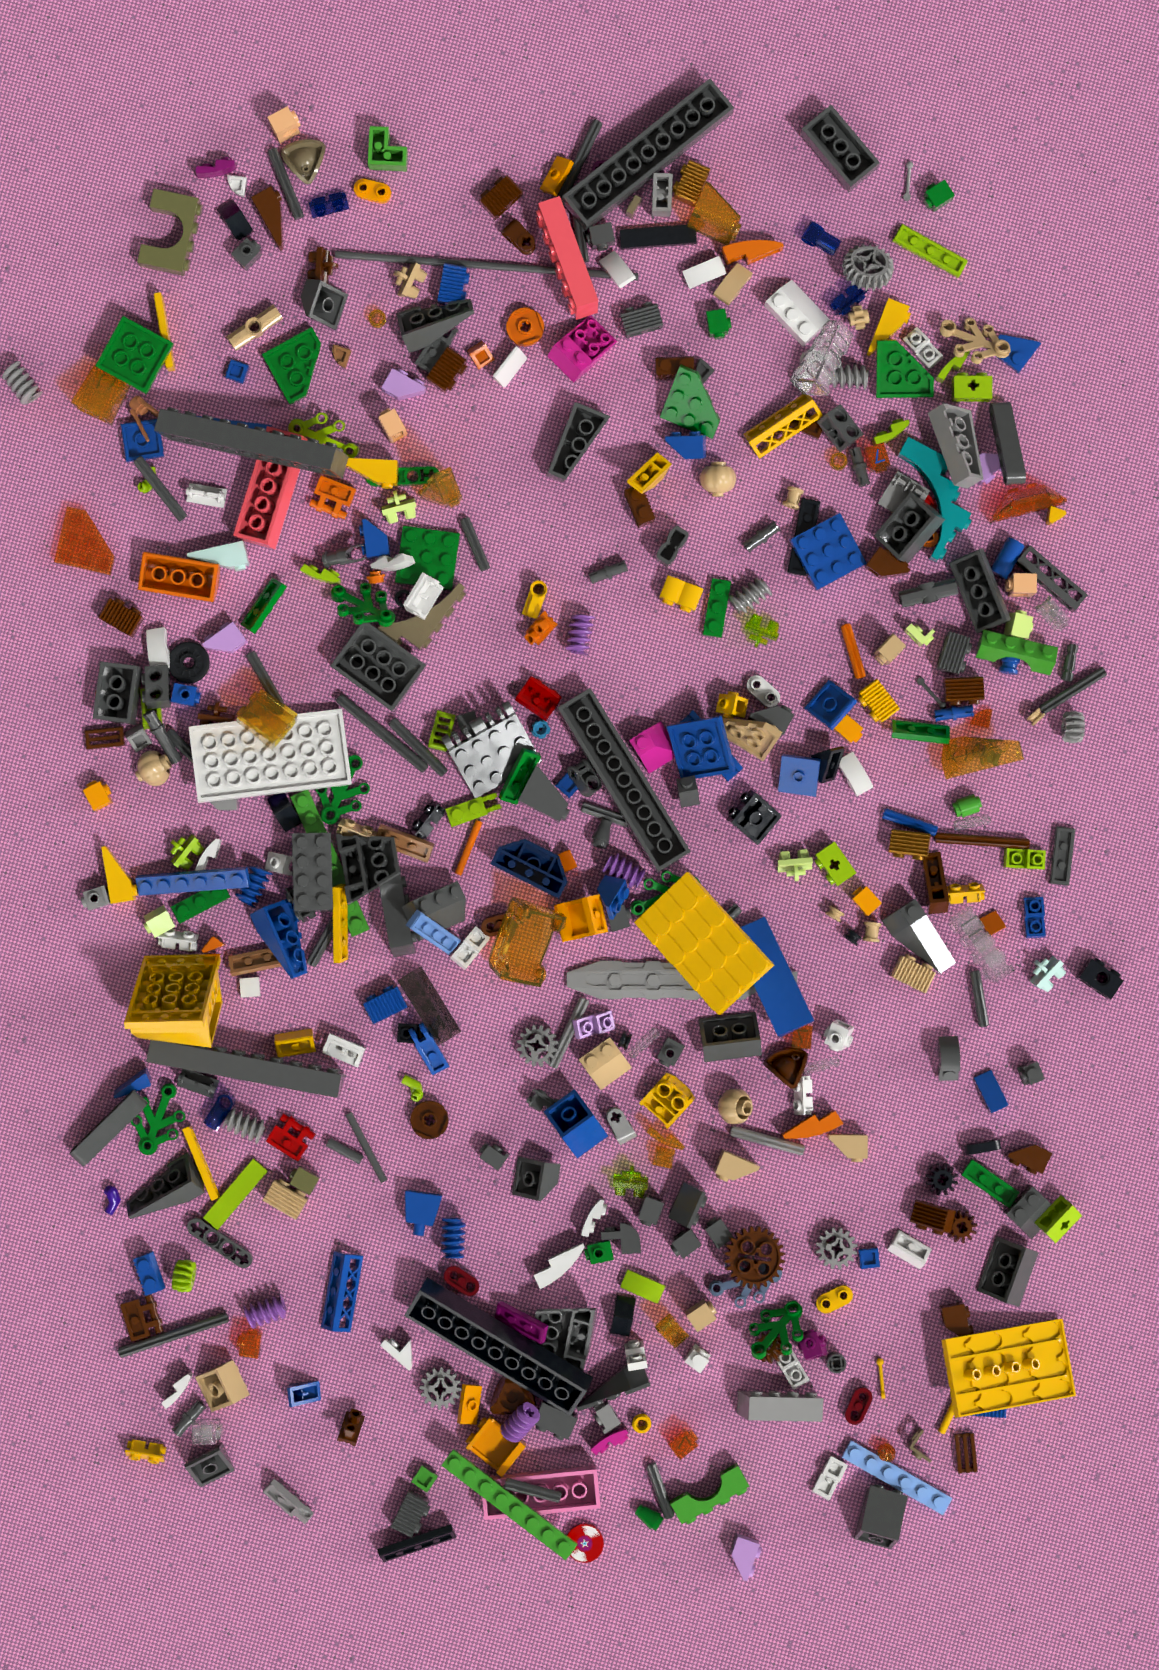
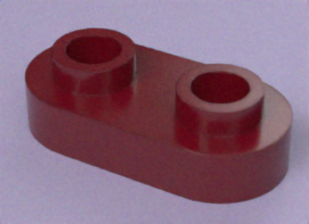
M456 1265L449 1266L445 1270L444 1279L449 1285L466 1296H473L478 1292L480 1285L474 1276ZM456 1272L457 1278H452L450 1273ZM468 1282L473 1283L474 1287L472 1289L466 1287Z
M856 1388L846 1407L844 1415L846 1420L852 1425L860 1424L869 1409L873 1397L868 1388ZM861 1393L866 1395L863 1400L859 1399V1394ZM852 1411H857L856 1417H851Z

